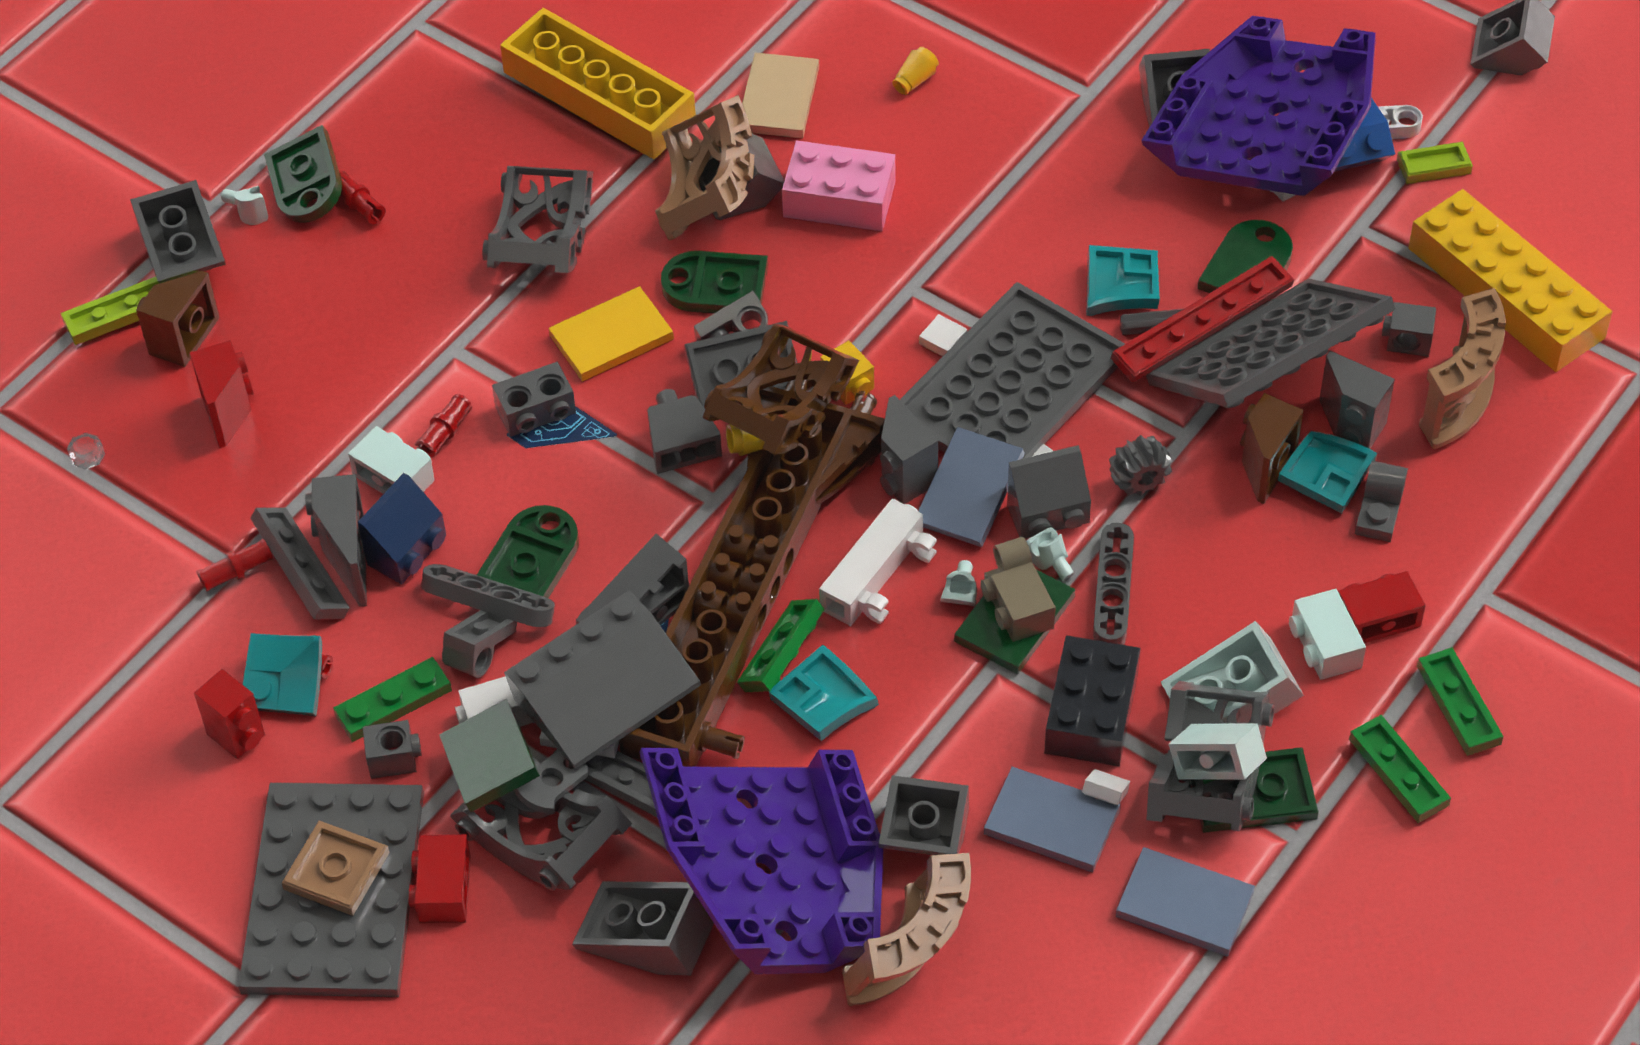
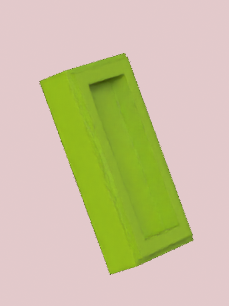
M1463 141L1399 151L1397 155V162L1406 184L1471 174L1473 167Z

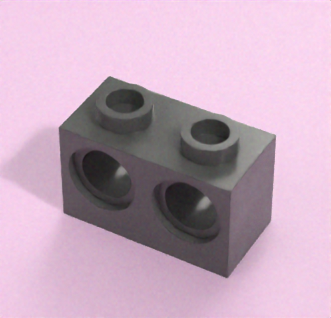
M558 361L492 385L495 408L510 437L530 432L539 426L563 420L576 413L573 390Z

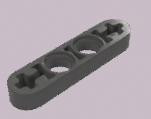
M1119 522L1106 525L1101 533L1093 637L1097 641L1123 645L1127 638L1134 534L1129 526ZM1114 538H1121L1120 553L1113 552ZM1110 565H1118L1125 572L1120 576H1111L1106 573L1105 569ZM1108 595H1116L1123 602L1118 606H1108L1102 599ZM1107 619H1115L1114 635L1106 634Z
M432 564L425 566L423 569L421 587L427 593L533 627H546L553 622L555 604L551 599L446 565Z

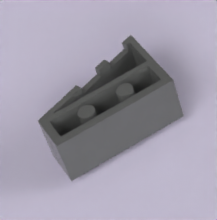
M655 534L592 603L581 612L576 619V625L628 590L651 612L659 625H662L676 613L689 587L687 559L658 534Z

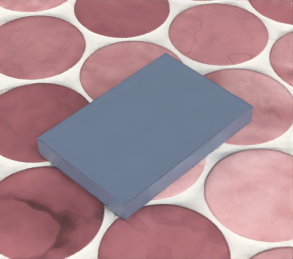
M957 427L918 510L923 514V528L982 547L1008 492L1009 462L1023 459L1025 454L1023 448Z
M1012 766L984 826V835L1094 872L1120 812V803L1114 805L1085 795L1082 790Z
M1143 847L1117 907L1116 917L1228 957L1254 894L1255 886Z

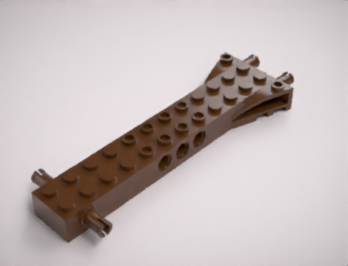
M807 379L804 380L802 386L804 391L809 389L807 388ZM795 380L787 382L784 389L770 386L760 390V400L763 408L767 409L780 405L797 406L798 402L794 393ZM865 391L856 393L855 400L850 409L832 403L827 404L822 411L826 418L809 437L802 434L796 439L798 440L797 447L786 453L773 454L765 449H761L748 454L747 471L666 631L669 639L700 680L701 686L620 739L621 753L642 761L640 755L641 748H678L683 767H696L702 753L707 749L731 756L734 759L739 758L740 753L738 752H742L745 737L715 728L822 502L841 490L866 467L871 466L875 462V458L881 453V436L885 419L871 415L877 405V399L871 393L867 394L864 402L862 399Z

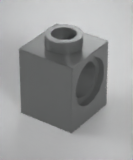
M1394 302L1396 310L1392 311V316L1385 315L1382 336L1388 337L1387 351L1429 357L1436 308Z
M408 720L363 727L366 760L371 779L417 772L415 757L422 756L420 738L418 733L411 734ZM394 747H399V748H397V749H395V750H389V749L394 748Z

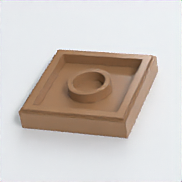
M318 821L282 881L283 889L354 916L390 853L389 848L385 844Z

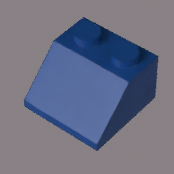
M1372 97L1368 113L1334 172L1384 161L1396 154L1388 121Z

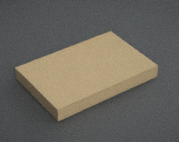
M754 53L742 103L749 121L751 133L795 138L804 137L819 71V59Z

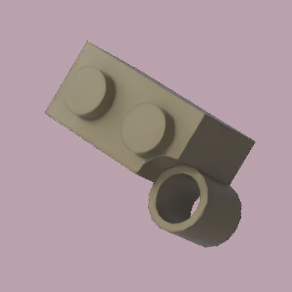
M1019 537L994 545L993 553L998 568L985 572L984 580H981V589L986 601H992L996 608L995 617L1000 629L1007 630L1012 642L1054 629L1055 605L1032 563L1031 552L1025 538Z

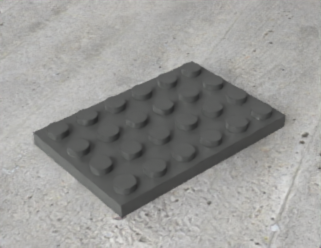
M1308 278L1146 375L1149 385L1165 389L1166 391L1221 405L1225 408L1236 407L1242 404L1244 398L1248 395L1271 387L1272 381L1283 375L1295 373L1301 368V364L1310 359L1324 356L1328 353V349L1337 343L1353 339L1356 336V332L1366 326H1373L1382 322L1384 316L1396 310L1391 296Z
M1016 282L900 401L938 440V449L944 453L957 427L1023 448L1025 453L1023 459L1032 457L1118 368L1110 358L1112 352L1125 343Z
M269 784L238 985L241 994L399 997L410 913L409 886L413 884L414 880L411 857L412 851L417 850L424 798L422 785ZM318 821L385 844L389 848L390 853L354 916L283 889L282 881Z

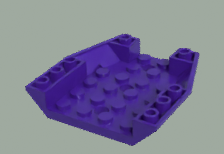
M1251 16L1180 77L1141 140L1142 145L1179 176L1305 196L1333 174L1371 107L1376 33L1344 28L1334 47L1287 41L1281 19Z
M641 748L640 755L666 849L732 952L754 974L826 973L859 958L865 952L863 944L868 939L880 937L883 848H879L878 845L880 833L853 750H818L808 767H683L678 748ZM737 798L745 799L751 804L752 808H746L744 804L737 801ZM756 863L766 865L772 874L765 873L763 869L756 866ZM775 930L785 931L789 934L792 941H786Z

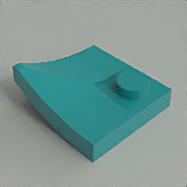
M1089 245L1087 254L1086 316L1122 309H1158L1160 301L1158 250Z
M1310 431L1282 468L1278 481L1342 514L1367 475L1372 460H1376L1377 452L1337 436Z
M250 634L243 686L254 694L258 711L317 716L322 667V637L316 635Z
M824 645L819 647L779 681L771 691H768L770 699L821 741L852 718L879 705L877 697L865 683Z

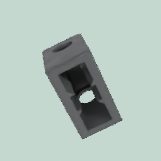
M665 389L657 394L656 402L658 405L650 406L647 409L657 474L722 456L720 432L713 421L709 422L703 419L705 409L697 397L690 395L678 399L676 392L672 389Z

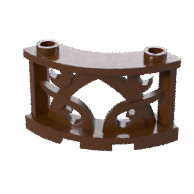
M773 324L772 328L765 333L762 346L750 364L733 380L722 385H716L714 390L708 394L704 403L705 412L703 419L709 422L722 420L765 441L763 449L773 454L786 453L797 447L798 440L796 439L802 434L809 437L825 420L826 416L822 411L831 399L839 400L859 360L801 334L788 326ZM789 338L806 346L801 363H796V352L793 346H791V353L787 357H780ZM812 349L830 357V361H811ZM805 379H807V388L814 387L810 392L802 389ZM795 380L794 393L798 402L797 406L780 405L767 409L763 408L760 400V390Z

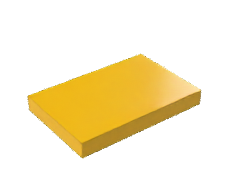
M640 286L549 327V336L582 382L674 339L673 330Z

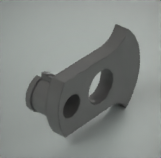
M558 750L537 766L540 775L538 778L514 791L519 800L530 809L545 814H554L555 802L586 779L589 771L585 763L575 769ZM546 774H555L561 779L562 783L558 786H547L541 781V777Z

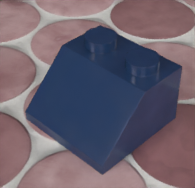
M405 473L392 484L358 521L367 565L401 585L410 575L418 572L424 559L433 550L438 549L446 537L443 514L413 479Z

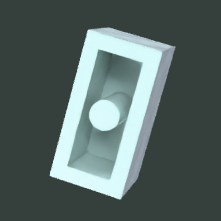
M378 426L372 429L348 453L352 474H356L358 479L382 494L403 473L409 475L423 492L435 481L432 460L426 452L421 449L415 450L404 443L397 434L393 432L387 433Z
M1337 589L1295 600L1292 616L1289 617L1290 630L1295 638H1300L1304 646L1303 653L1306 663L1310 668H1315L1320 680L1362 668L1366 646Z
M1258 723L1190 724L1169 743L1178 779L1245 780L1267 759Z

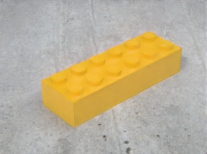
M545 8L539 10L500 44L505 74L653 160L667 148L662 132L696 115L693 92Z
M1461 189L1413 221L1408 249L1464 296L1495 288L1504 308L1505 330L1555 372L1606 338L1613 311L1464 189Z

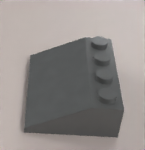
M630 590L504 672L514 700L575 769L701 686L698 677L651 612Z

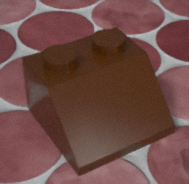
M204 271L154 285L147 296L139 301L136 309L149 355L186 367L191 359L189 352L198 350L220 318L209 274Z
M1266 393L1262 395L1256 405L1251 404L1248 407L1243 418V423L1247 426L1240 441V445L1244 447L1243 466L1257 501L1263 504L1278 484V477L1282 468L1298 447L1303 416L1302 409Z

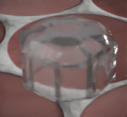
M89 433L73 437L67 447L73 465L83 469L99 465L105 455L99 437Z

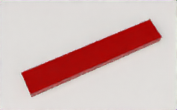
M1271 256L1114 350L1110 359L1134 383L1292 287L1294 279Z

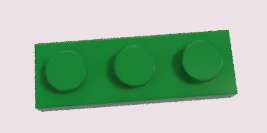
M817 599L792 600L738 679L737 683L744 692L771 691L780 681L781 674L789 662L797 656L799 647L807 635L815 629L817 620L825 610Z
M1453 647L1418 658L1416 667L1466 755L1469 756L1502 745L1504 736Z
M431 657L333 707V710L350 740L354 742L364 737V726L393 722L451 692V683L435 659Z
M1382 714L1350 731V742L1417 823L1450 805L1451 797Z

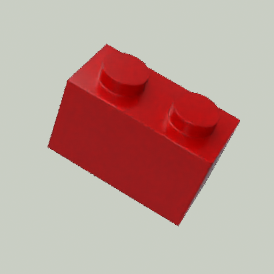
M1408 571L1398 574H1385L1377 580L1363 584H1351L1342 590H1338L1364 643L1412 630L1422 625L1426 605Z
M221 669L194 692L206 734L238 759L247 750L254 749L261 741V738L265 736L254 694L225 670Z
M467 834L420 835L419 850H413L411 857L412 873L417 874L416 884H410L409 906L410 908H416L419 923L466 922L471 858Z

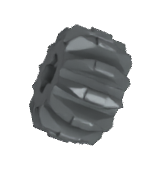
M1140 435L1135 441L1130 442L1127 440V444L1124 447H1117L1115 449L1116 455L1109 459L1111 477L1114 483L1124 490L1127 495L1136 492L1141 496L1146 490L1151 489L1154 491V487L1157 484L1165 483L1164 477L1172 472L1170 454L1166 447L1162 446L1161 442L1157 441L1154 436L1145 439Z

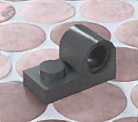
M751 291L694 326L695 338L697 341L727 335L731 331L735 333L748 330L743 326L748 320L758 321L761 324L759 327L768 325V316L754 291Z
M1372 460L1356 524V535L1391 542L1408 468Z
M480 610L444 632L443 663L476 678L482 677L492 663L494 645L515 633L517 622Z

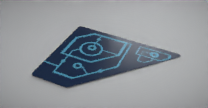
M575 406L576 413L563 420L553 421L539 426L530 432L520 433L512 437L507 433V436L524 448H534L616 437L617 434Z

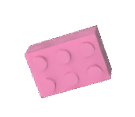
M796 140L782 188L783 217L883 231L896 182L895 154Z

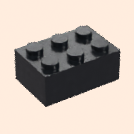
M1066 635L1046 725L1044 754L1120 767L1138 677L1141 648Z

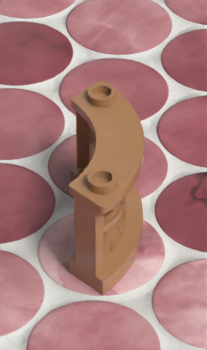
M739 95L723 101L662 132L670 156L671 186L666 200L655 210V213L659 219L660 227L665 232L668 240L675 239L687 229L690 223L717 211L719 217L730 213L743 202L748 194L745 188L747 181L753 179L754 155L748 153L747 139L751 138L752 134ZM715 116V121L709 128L703 121ZM697 124L704 137L703 140L694 134L688 133L687 129ZM712 155L720 162V166L713 180L705 185L706 190L703 192L699 188V178Z
M1495 288L1462 297L1460 307L1464 313V320L1459 344L1453 348V356L1450 359L1428 369L1427 380L1430 385L1424 415L1419 421V426L1434 449L1445 446L1467 433L1483 416L1489 405L1495 381L1494 367L1502 351L1506 325L1504 308Z
M969 853L931 855L927 860L926 870L914 883H908L905 886V907L899 929L879 938L868 939L863 944L865 952L854 964L846 965L842 970L849 1006L866 1004L896 991L908 982L950 939L959 925L958 922L969 898L971 885Z

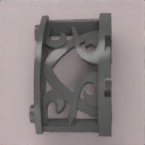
M507 166V173L503 172L501 177V191L504 193L500 216L494 230L489 233L488 240H484L482 255L483 260H487V268H496L501 262L555 265V272L570 273L577 264L576 252H581L584 244L586 229L580 226L582 218H585V215L589 214L593 171ZM522 176H543L545 191L538 194L536 184L530 180V191L528 193L520 192L519 187ZM549 176L571 177L573 180L551 187ZM553 205H558V212H560L561 209H568V211L563 214H559L555 211ZM547 208L550 221L561 229L548 232L534 241L526 236L520 227L533 216Z
M1178 681L1171 688L1168 720L1164 738L1166 741L1174 740L1190 724L1238 723L1237 721L1241 716L1240 708L1230 713L1226 723L1222 720L1228 701L1252 704V715L1248 723H1258L1264 744L1266 726L1271 727L1273 723L1274 704L1268 703L1269 692L1194 685L1193 682ZM1193 697L1218 700L1214 712L1193 700ZM1168 750L1165 756H1160L1154 775L1149 781L1146 820L1162 822L1166 815L1231 823V830L1240 831L1245 820L1251 821L1253 816V794L1259 767L1245 780L1216 779L1203 784V779H1193L1195 787H1191L1190 780L1184 783L1179 782L1180 779L1177 777L1171 752Z
M533 757V760H534L535 765H536V767H537V766H538L539 764H541V763H539V762ZM546 774L541 777V781L547 786L553 787L562 783L561 779L554 774ZM576 789L573 794L566 793L555 802V812L560 813L558 828L562 838L544 844L524 845L520 833L519 815L539 819L551 814L530 809L519 800L514 790L496 799L497 802L504 806V809L494 804L484 806L487 814L495 817L492 822H485L475 812H470L464 802L450 815L457 823L455 825L456 830L459 834H467L468 841L475 840L489 853L518 873L543 884L546 888L553 891L555 889H571L576 884L572 877L611 835L623 834L632 824L607 795H593ZM572 822H575V823H576V824H572V828H573V831H574V832H571V831L567 828L568 825H569L570 823H572Z

